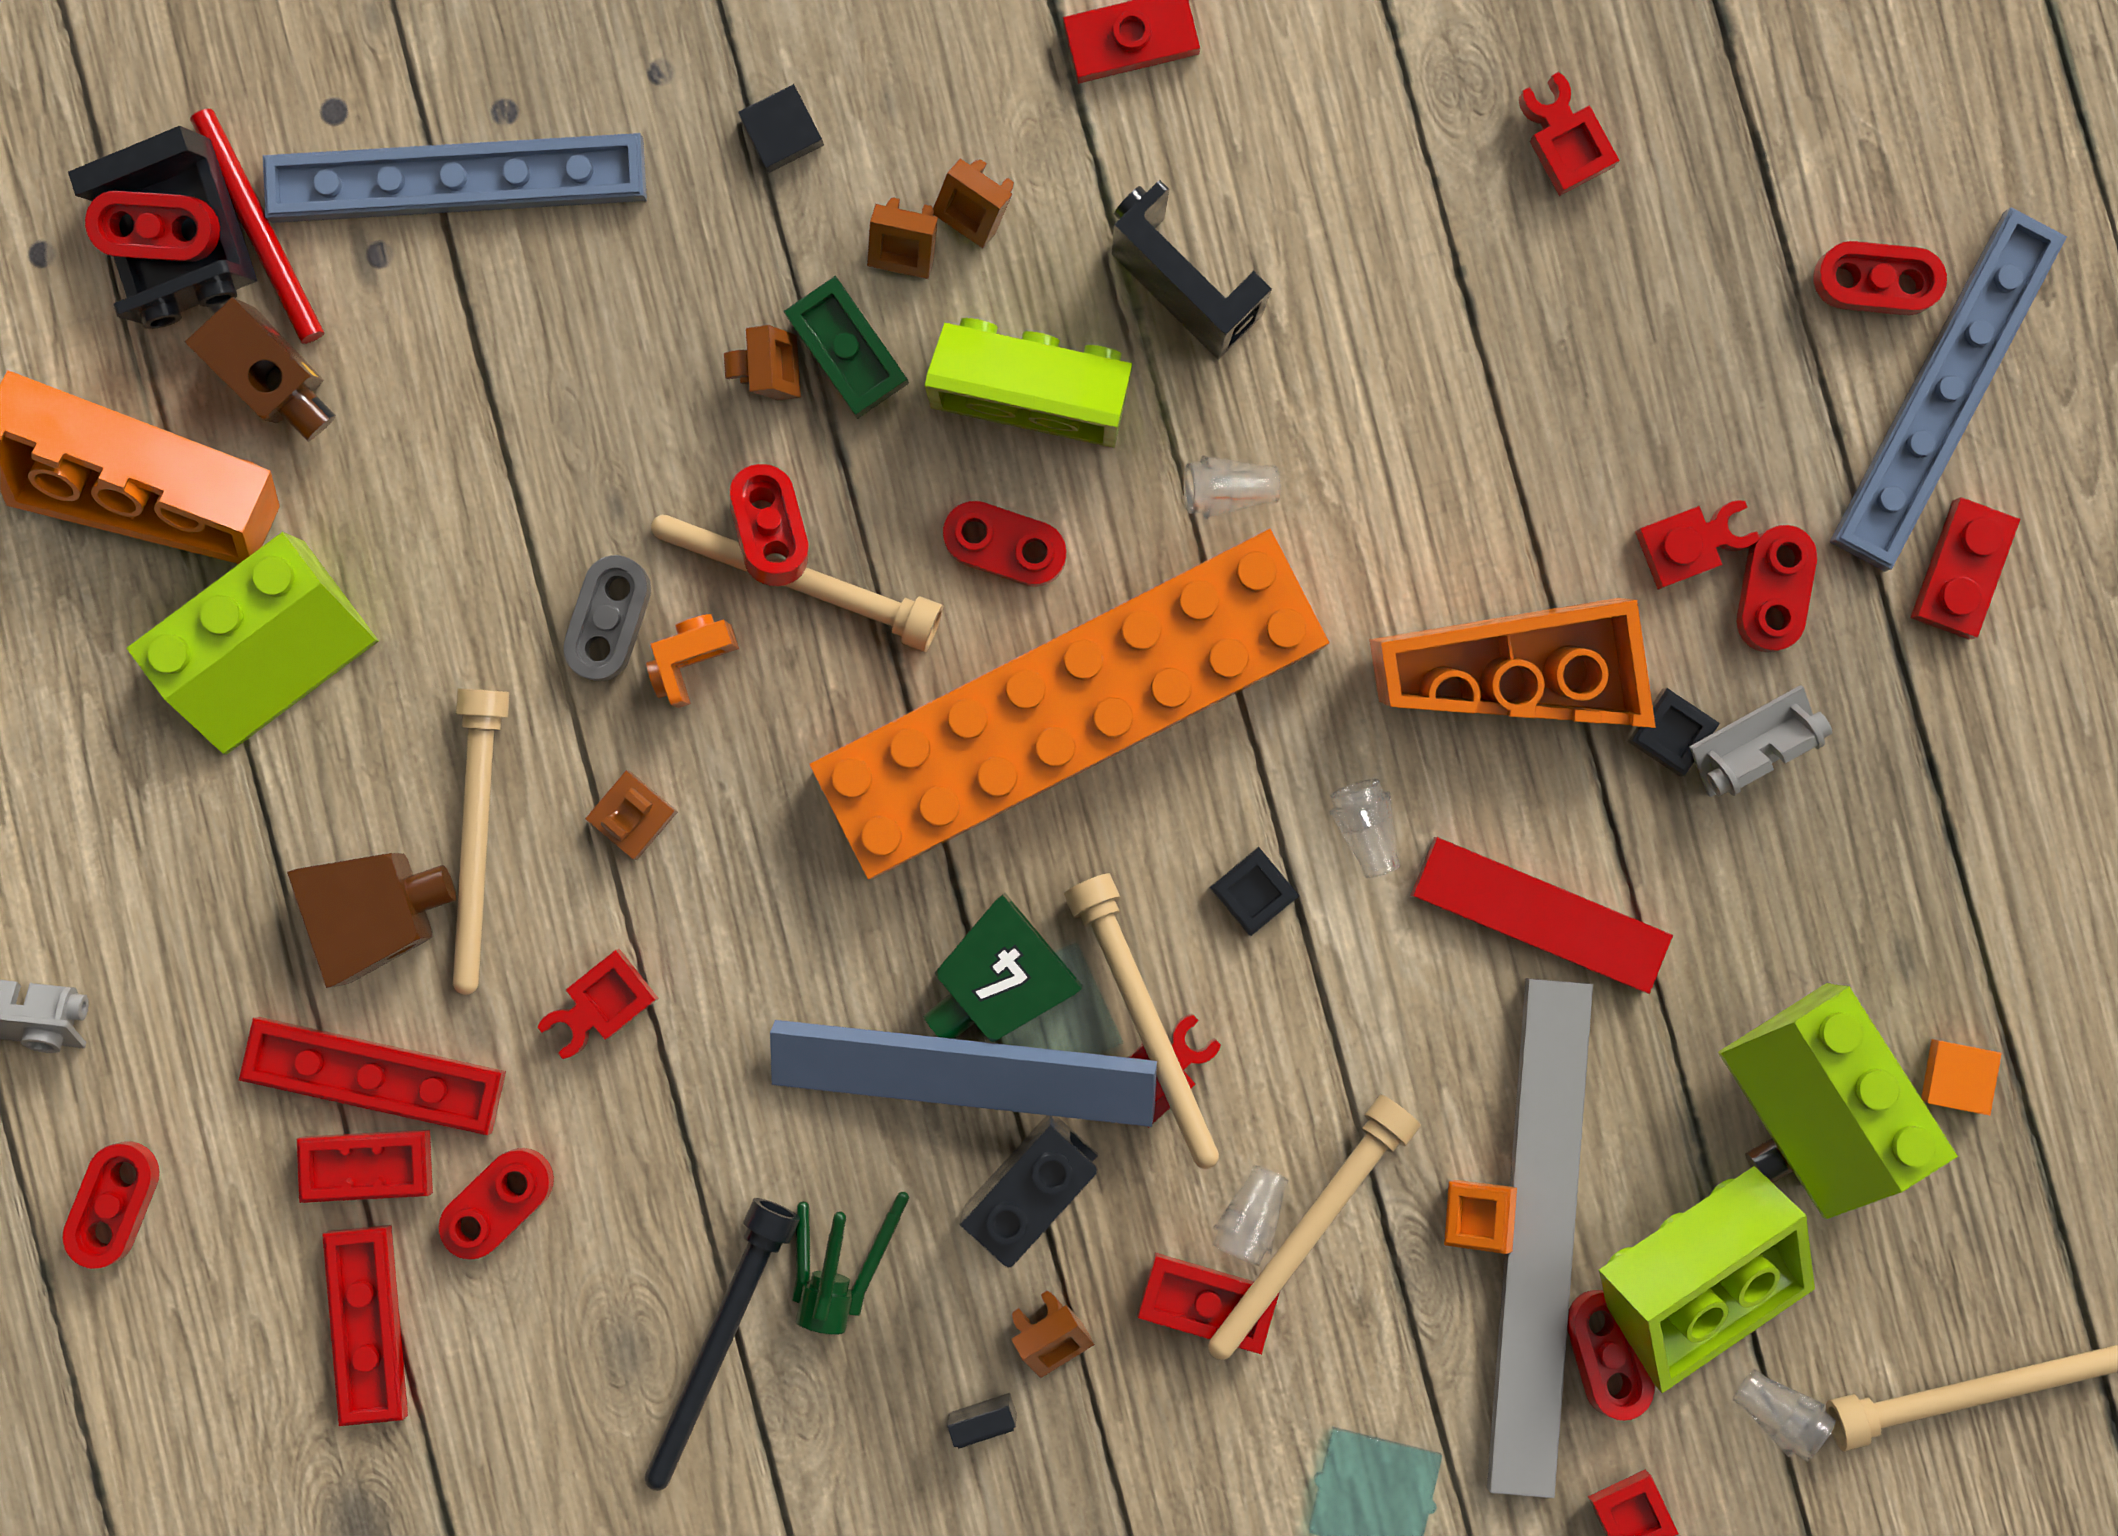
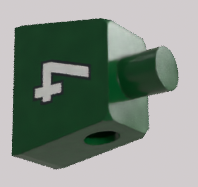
M1004 893L994 901L934 973L950 994L928 1011L923 1018L932 1031L940 1038L956 1039L975 1023L993 1043L1074 996L1082 989L1083 985L1009 896Z

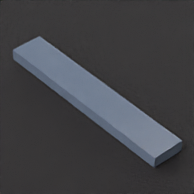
M640 133L262 155L265 217L271 223L647 201L644 139Z
M2012 207L2003 212L1829 541L1830 543L1884 572L1893 568L2067 236Z
M775 1020L770 1031L772 1085L1152 1127L1157 1073V1061L782 1020Z

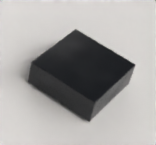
M794 84L738 112L768 173L824 146L823 140Z
M1665 688L1661 690L1652 704L1656 728L1637 727L1628 739V742L1681 777L1687 774L1695 762L1689 746L1713 734L1720 723L1670 689Z
M1260 847L1254 849L1209 887L1249 936L1256 933L1299 897L1298 893Z
M1007 1393L950 1412L947 1428L954 1448L958 1447L960 1449L1014 1431L1017 1412L1011 1394Z

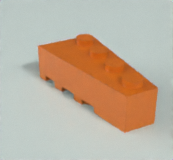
M7 370L0 384V492L6 506L237 564L244 561L263 546L280 508L270 470L260 467L251 461L236 458Z
M1614 598L1369 639L1379 702L1390 707L1656 728L1638 601L1635 599Z

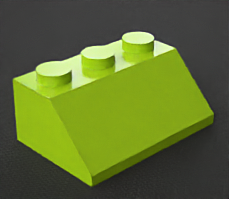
M961 318L960 325L944 322L925 381V389L932 409L1115 448L1133 364L1121 361V352L1099 345H1085L1084 352L1060 348V340L1058 338L1033 331H1024L1022 339L997 334L998 326L974 318Z
M281 532L126 649L163 699L222 754L227 755L379 642V640L306 542Z
M1825 983L1718 1051V1054L1819 1213L1825 1219L1902 1193L1958 1157L1850 986Z
M1755 1166L1735 1179L1731 1178L1721 1182L1714 1188L1710 1196L1686 1212L1670 1216L1662 1223L1659 1230L1635 1246L1619 1250L1609 1259L1605 1266L1599 1269L1606 1306L1628 1343L1634 1349L1654 1385L1661 1393L1676 1385L1815 1290L1806 1214Z

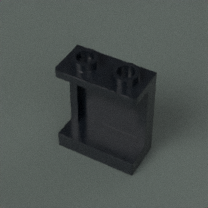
M179 125L68 171L75 196L89 201H93L97 196L109 191L183 195L206 202L218 217L220 224L218 244L211 254L201 260L174 261L113 256L127 297L113 304L117 317L141 323L146 329L162 328L182 319L180 312L197 305L212 307L225 304L232 297H237V289L257 282L210 138ZM128 213L121 218L119 224L120 230L125 237L130 235L134 229V221ZM187 218L181 228L182 235L187 241L193 239L197 231L196 224L192 218Z
M1161 180L1157 181L1147 192L1139 186L1114 211L1113 215L1118 221L1112 228V256L1219 360L1262 317L1272 288L1253 271L1225 298L1155 229L1165 219L1169 188Z
M1046 1115L965 1204L960 1226L1005 1267L1010 1268L1014 1266L1097 1174V1167L1093 1161L1098 1157V1153L1058 1116Z

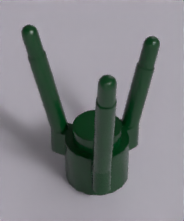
M902 1191L896 1196L852 1289H848L850 1279L837 1273L846 1223L845 1213L838 1211L834 1214L822 1271H814L810 1280L809 1204L805 1201L798 1203L797 1215L800 1217V1221L796 1228V1281L791 1299L799 1303L795 1321L797 1325L818 1333L839 1335L845 1333L849 1315H861L865 1293L909 1201L908 1193Z

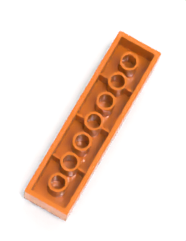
M1270 528L827 754L809 765L867 879H875L1322 650L1330 642Z

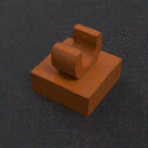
M960 158L947 172L933 207L934 215L981 248H984L996 234L1013 195L1011 191L1014 182L1007 178L1000 186L983 174L986 162L980 159L969 165Z
M891 198L886 206L875 204L870 220L867 266L929 279L934 262L938 217L934 216L933 207L925 204L922 213L899 209L900 199Z
M771 325L746 328L747 350L724 353L726 379L740 378L741 384H749L750 392L777 401L801 398L797 335Z
M626 770L585 819L633 860H638L678 811L631 771Z
M1049 1291L1041 1294L1044 1303L1047 1305L1048 1313L1046 1318L1038 1323L1031 1324L1028 1317L1019 1308L1012 1312L1014 1325L1021 1333L1011 1340L1022 1360L1040 1378L1095 1345L1081 1320L1067 1305L1063 1306Z

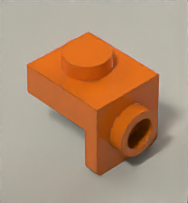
M712 614L701 615L675 625L678 635L650 644L655 660L646 662L651 684L657 697L668 696L672 706L681 708L691 704L680 668L739 649L732 625L724 619L714 622Z

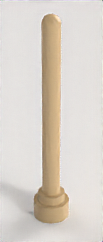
M659 515L652 521L651 531L656 538L748 572L738 541L668 515ZM772 554L766 557L770 562H783L786 560ZM807 567L799 579L784 585L892 626V633L902 637V644L923 652L928 651L934 639L944 607L940 603L918 596L916 601L904 598L901 603Z
M458 689L456 714L463 715L462 727L468 728L453 987L458 993L463 995L473 993L479 985L494 729L501 730V718L508 717L510 692Z
M1110 873L1088 879L1067 890L1064 893L1065 899L1073 917H1081L1085 927L1092 926L1150 1060L1157 1061V1078L1191 1156L1198 1167L1210 1169L1217 1164L1219 1153L1116 920L1115 915L1120 912L1116 901L1121 898Z
M1380 1094L1365 1113L1368 1122L1362 1128L1366 1133L1364 1138L1210 1339L1208 1348L1210 1354L1215 1359L1226 1360L1234 1353L1386 1150L1393 1153L1399 1144L1406 1146L1419 1130L1421 1124L1400 1105Z
M2118 1345L1873 1403L1870 1398L1859 1399L1855 1394L1831 1399L1826 1403L1829 1427L1837 1446L1843 1452L1869 1446L1872 1438L1881 1435L1882 1428L2118 1372Z

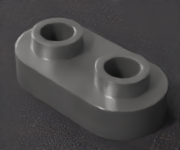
M620 555L603 557L589 568L584 578L563 647L564 656L570 668L578 675L594 681L612 679L626 668L630 660L651 595V584L647 573L630 558ZM619 578L627 579L630 585L628 596L620 601L612 600L609 595L611 583ZM596 639H607L610 644L609 655L602 661H594L590 656V645Z

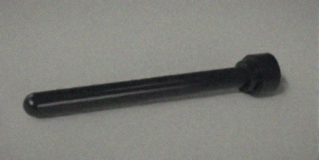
M754 1198L743 1221V1224L747 1227L744 1239L748 1241V1244L646 1471L645 1482L652 1490H663L670 1483L772 1252H779L782 1244H789L794 1235L800 1217L786 1207L762 1198Z

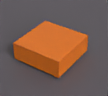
M1932 1039L1921 1099L1924 1103L1990 1116L2002 1053Z
M1462 1180L1449 1181L1444 1245L1502 1254L1513 1252L1517 1188Z

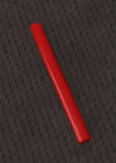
M208 108L194 113L190 117V121L196 133L211 139L232 205L300 342L307 344L316 341L325 332L269 220L265 217V212L214 110Z

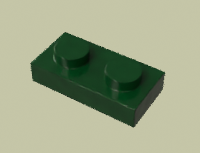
M836 275L783 311L857 419L909 384L903 371Z

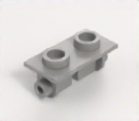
M1800 685L1689 747L1707 795L1709 797L1716 794L1721 796L1729 792L1734 796L1741 792L1742 787L1773 771L1772 763L1781 759L1784 763H1787L1812 748L1819 749L1825 745L1824 738L1832 734V728L1821 712L1813 715L1805 689Z
M0 980V1039L21 1041L24 1047L44 1053L60 1052L61 1046L85 1048L86 1041L75 1030L73 1025L75 1020H84L89 1007L87 995L78 994L75 987L29 983L24 1005H16L21 986L16 981Z

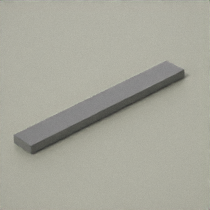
M1525 978L1510 1187L1517 1188L1513 1252L1504 1255L1487 1489L1490 1493L1555 1498L1593 984Z

